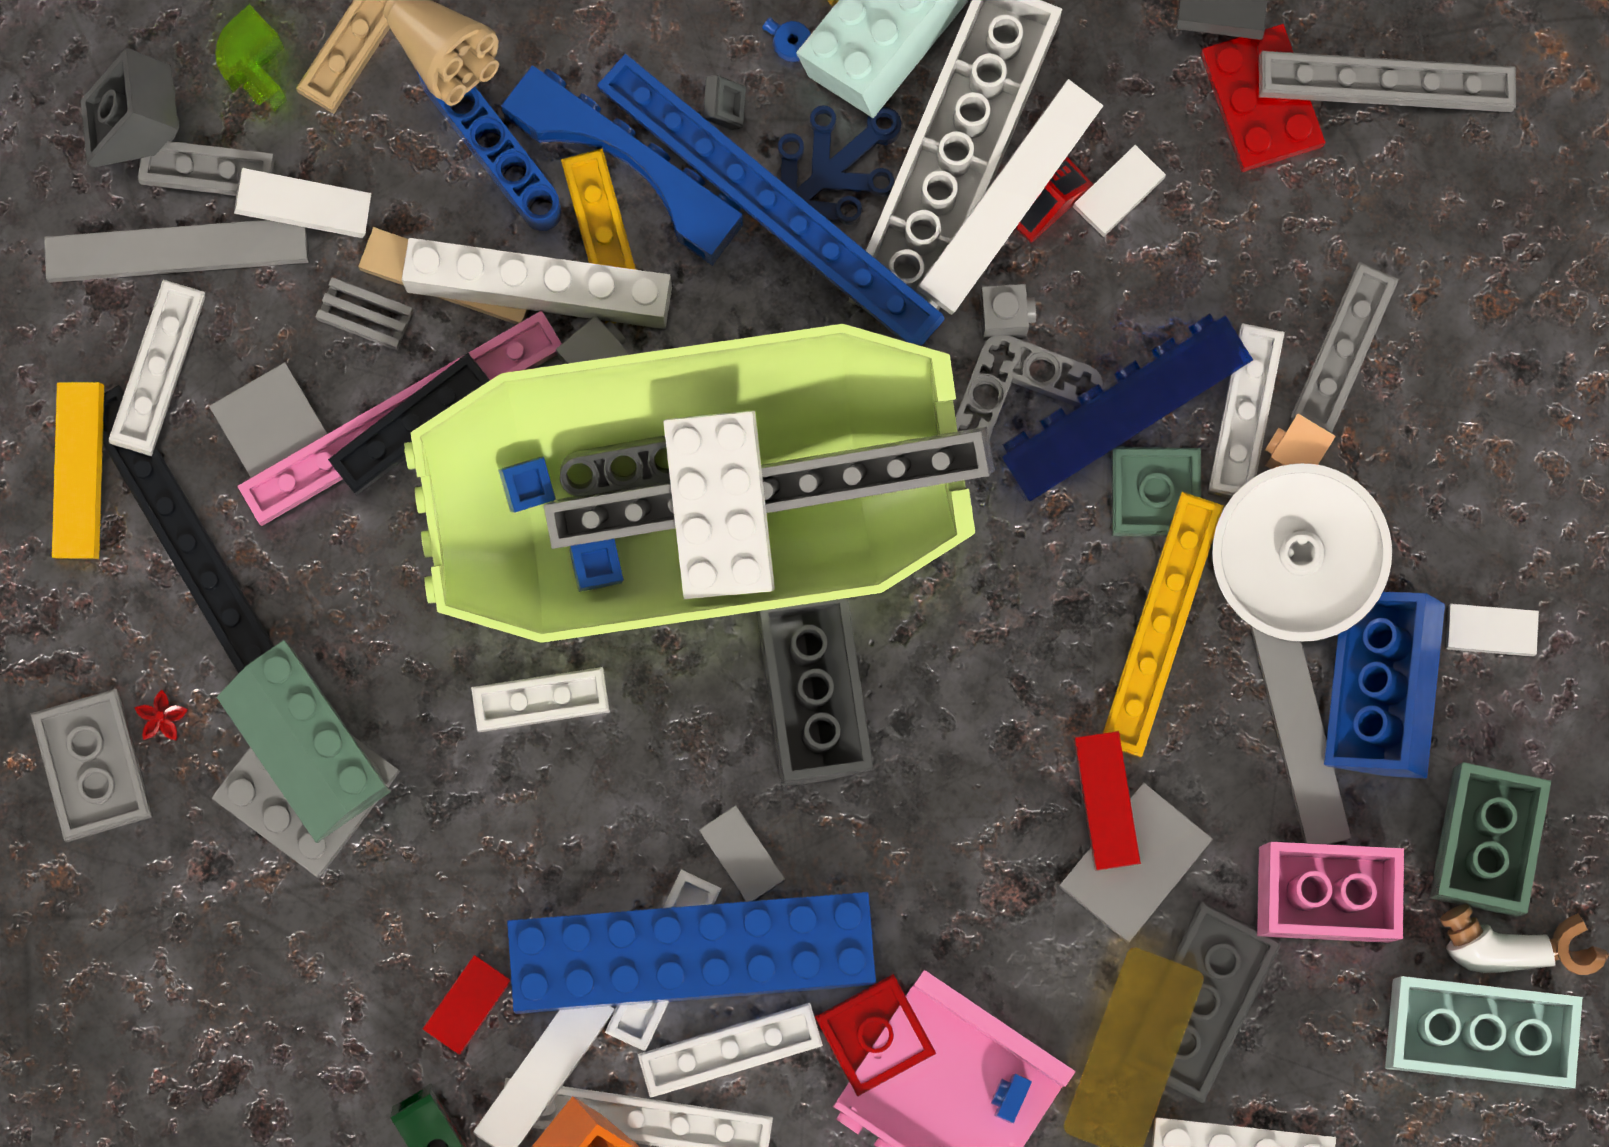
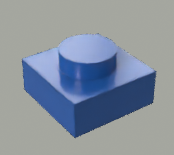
M538 457L498 470L510 512L515 513L556 500L544 457Z
M615 539L570 546L569 551L579 592L622 584L624 579Z
M1012 1074L1009 1082L1001 1079L991 1101V1104L998 1107L994 1116L1008 1123H1014L1032 1081L1017 1074Z

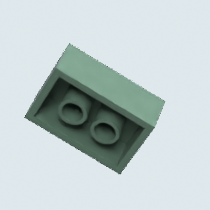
M1465 762L1454 767L1430 899L1458 905L1469 904L1473 908L1515 917L1527 914L1551 781Z

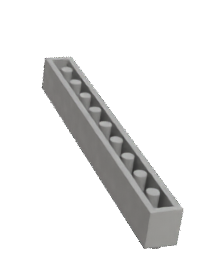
M987 427L761 465L766 513L987 477L995 471ZM670 481L584 497L561 498L544 505L552 549L676 528Z

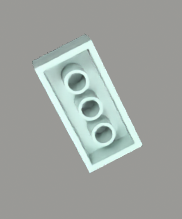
M839 0L796 54L809 78L874 118L969 0Z
M1405 976L1394 978L1392 982L1385 1069L1556 1089L1575 1088L1583 997Z

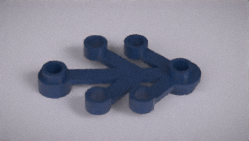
M818 106L810 115V125L814 131L812 175L797 188V161L803 156L804 143L800 136L789 133L782 136L778 142V153L782 159L781 182L826 219L839 220L842 224L853 225L860 220L862 215V205L857 198L845 196L838 203L811 200L822 190L871 192L877 197L889 195L894 185V176L888 169L877 168L870 174L844 173V171L875 144L888 145L896 141L901 132V118L895 110L882 107L874 118L868 116L867 128L830 159L831 132L836 126V114L828 106ZM820 114H826L831 118V122L827 126H819L815 122V118ZM881 117H887L892 121V126L889 129H880L876 125V121ZM788 142H794L799 146V150L795 154H787L784 152L783 146ZM883 176L887 178L889 185L884 189L876 188L873 184V180L876 177ZM851 204L855 206L857 213L852 217L844 216L840 211L844 205Z

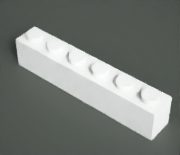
M416 238L408 239L402 282L407 293L533 311L542 310L547 313L589 319L596 315L599 320L660 329H666L672 291L670 274Z

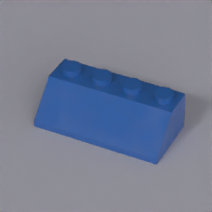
M1382 592L1377 603L1363 619L1348 630L1338 634L1325 766L1381 776L1427 779L1445 604L1427 593Z

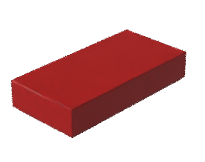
M474 955L425 1024L423 1030L461 1055L506 991L511 980Z

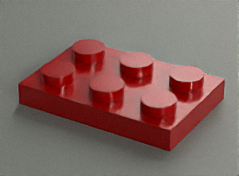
M1284 24L1265 29L1262 40L1238 37L1203 48L1200 53L1241 172L1322 148L1326 143L1311 100L1259 97V55L1261 52L1294 53Z

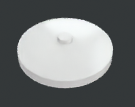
M1304 463L1289 464L1257 475L1243 485L1229 500L1215 529L1212 550L1213 566L1218 585L1225 599L1233 610L1248 624L1278 639L1298 642L1317 641L1348 630L1363 619L1377 603L1390 573L1392 561L1391 536L1379 505L1357 481L1344 473L1326 466Z

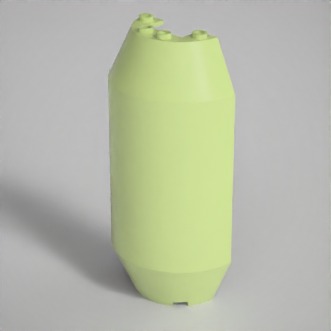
M838 324L501 373L411 432L412 442L404 443L408 469H416L417 477H421L422 486L415 487L417 510L419 514L426 513L428 530L421 531L422 546L425 558L433 557L434 566L431 567L432 576L424 577L428 604L436 603L437 612L543 643L882 593L975 534L970 492L965 487V480L767 513L775 589L770 592L684 599L676 528L615 538L624 579L622 584L579 592L569 551L570 546L551 548L544 505L547 503L515 513L510 512L498 470L538 457H544L555 498L573 497V495L566 492L560 482L562 462L573 452L665 436L663 421L666 419L755 410L761 465L957 432L953 403L956 395L950 354L846 324ZM667 448L660 449L654 457L657 465L662 468H669ZM621 455L612 461L611 468L619 476H628L634 472L636 463L631 457ZM577 463L568 469L567 475L572 482L584 484L591 479L593 473L587 465Z

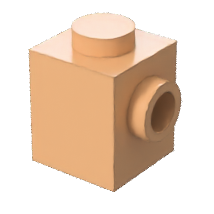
M1297 414L1286 432L1280 428L1275 432L1265 449L1272 454L1265 466L1273 469L1289 464L1304 463L1318 465L1336 436L1302 415Z

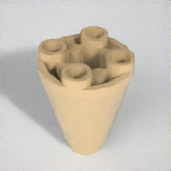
M431 0L387 1L383 14L391 31L429 91L436 98L443 100L449 106L456 105L480 81L487 82L496 74L499 68V62L495 59L498 50V38L490 27Z

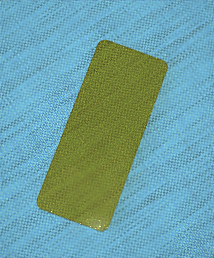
M1131 948L1126 953L1064 1122V1131L1068 1135L1099 1147L1144 1146L1204 981L1201 972L1140 948Z

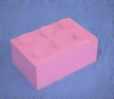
M1269 842L1260 846L1257 936L1384 943L1403 939L1404 848Z

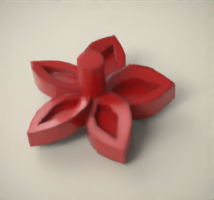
M163 690L159 691L155 696L154 707L149 705L134 707L139 717L148 721L143 728V740L153 738L161 730L166 738L177 741V728L173 722L181 720L188 712V709L179 705L169 707V699Z

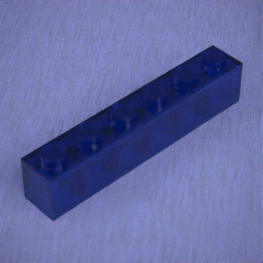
M1210 313L1188 326L1192 334L1179 342H1176L1174 337H1171L1150 350L1154 358L1141 366L1135 360L1114 373L1117 379L1116 382L1103 390L1099 384L1089 388L1076 397L1080 404L1067 413L1064 412L1062 407L1051 412L1039 421L1043 428L1028 437L1026 432L1022 431L1004 442L1002 445L1006 451L997 457L1023 499L1027 502L1034 500L1253 361L1226 315L1218 316L1215 319Z

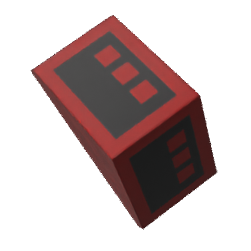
M1066 157L1018 223L1016 229L1031 244L1066 213L1094 184Z

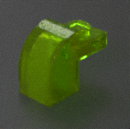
M249 4L221 31L215 50L217 66L232 92H235L243 85V90L258 106L265 102L275 112L287 101L281 87L262 68L284 46L279 35Z

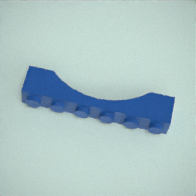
M532 65L501 105L504 118L539 143L566 142L586 145L595 149L603 148L604 152L631 166L648 181L661 198L672 220L677 241L713 266L743 226V216L739 212L741 207L724 193L720 192L716 196L704 187L706 184L704 179L693 170L685 168L681 171L669 162L671 157L656 144L650 143L647 147L634 138L636 132L624 121L615 118L612 122L599 113L601 107L590 97L582 93L577 97L565 89L567 84L559 75L549 69L541 72Z

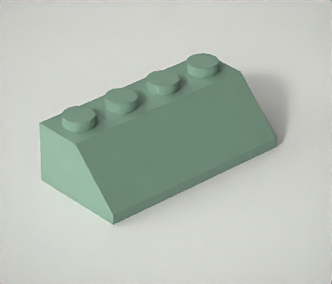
M285 640L249 663L217 696L227 714L316 843L391 792L294 650Z

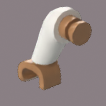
M1469 904L1454 907L1440 918L1444 927H1450L1447 934L1451 941L1447 944L1446 950L1455 962L1470 971L1480 973L1520 971L1555 966V961L1560 960L1567 970L1577 975H1589L1601 969L1609 957L1607 950L1594 946L1580 951L1569 950L1571 940L1588 930L1579 913L1560 923L1552 939H1549L1547 934L1516 935L1494 932L1491 926L1480 925L1477 918H1470L1473 910Z

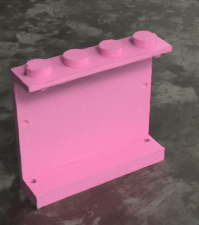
M923 970L907 993L906 998L937 1054L858 1097L849 1082L833 1105L840 1112L836 1120L856 1134H859L862 1128L878 1137L874 1143L876 1147H1024L1061 1088L1066 1087L1076 1071ZM901 1006L898 1007L889 1021L894 1033L890 1047L881 1053L869 1052L855 1072L861 1084L924 1050ZM887 1027L884 1028L872 1048H881L887 1043L889 1039ZM1012 1074H1017L1032 1081L1015 1122L1008 1123L994 1116L998 1107L991 1104V1101L1001 1079L1009 1082Z

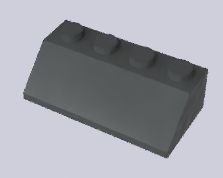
M848 598L757 611L756 615L781 786L786 787L828 781L873 770Z

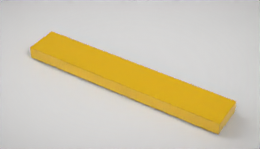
M1184 492L1180 494L1103 733L1119 731L1122 752L1140 758L1143 756L1214 538L1215 529L1224 505Z

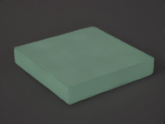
M1113 447L1112 536L1167 537L1181 492L1201 498V448Z

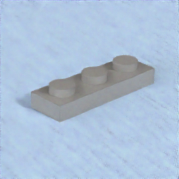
M168 141L156 155L141 158L138 181L141 185L237 196L242 168L273 174L275 157L273 153Z

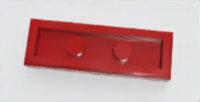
M1119 731L1075 737L1074 744L1095 871L1141 864Z

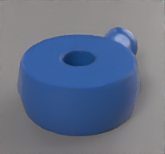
M769 17L762 29L773 35V48L775 52L785 61H800L796 52L811 35L810 30L804 24L797 21H789L780 25ZM791 39L797 40V43L790 44L788 41Z

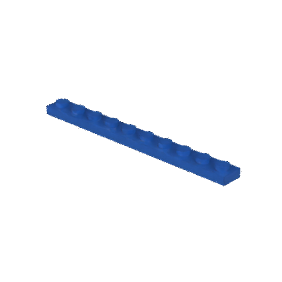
M626 53L597 84V87L604 95L900 340L922 346L945 320L939 310Z

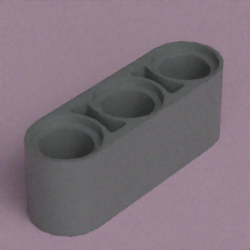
M665 436L573 452L563 460L560 468L562 487L573 496L584 497L670 481L669 468L658 466L654 460L656 453L660 449L666 448ZM621 455L631 457L636 463L634 472L628 476L615 474L612 471L611 463L616 457ZM583 463L591 469L593 475L587 483L576 484L569 479L567 475L568 469L574 464Z

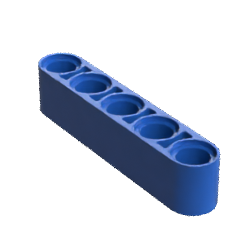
M417 72L425 93L526 224L537 231H548L554 228L559 223L562 215L559 196L556 190L478 89L473 87L462 98V100L467 99L474 102L473 109L466 114H458L452 110L454 105H447L429 91ZM493 132L500 136L499 142L493 147L485 148L478 144L481 136L486 133ZM512 166H521L527 170L525 176L518 181H509L504 178L506 170ZM538 199H546L553 204L551 209L543 215L533 214L529 210L532 203Z

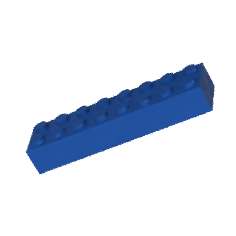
M868 892L507 921L513 1012L515 1014L872 986L876 983Z

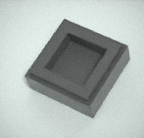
M719 75L706 77L703 118L730 130L743 128L746 86Z

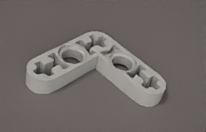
M1009 335L992 336L985 342L957 412V431L969 428L973 414L964 413L965 409L969 408L979 416L991 417L990 422L981 417L978 428L987 427L990 440L1011 383L1083 408L1091 406L1098 400L1103 387L1102 377L1096 369L1089 365ZM1000 345L1008 347L1007 355L1013 358L1012 361L1004 360L998 376L1007 377L1005 382H1002L994 375L980 374L982 368L990 373L995 356L989 353V351H998ZM1036 360H1046L1053 366L1054 376L1049 381L1038 382L1030 375V365ZM1062 367L1070 369L1066 376L1070 380L1079 382L1082 376L1090 378L1089 386L1095 389L1094 392L1086 391L1083 397L1075 394L1076 386L1065 381L1062 390L1055 388L1060 380ZM982 384L993 386L998 393L996 403L987 407L976 403L973 397V391L976 387Z

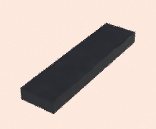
M465 354L330 457L328 461L356 496L406 459L404 443L412 442L411 432L489 382L490 379L470 354Z

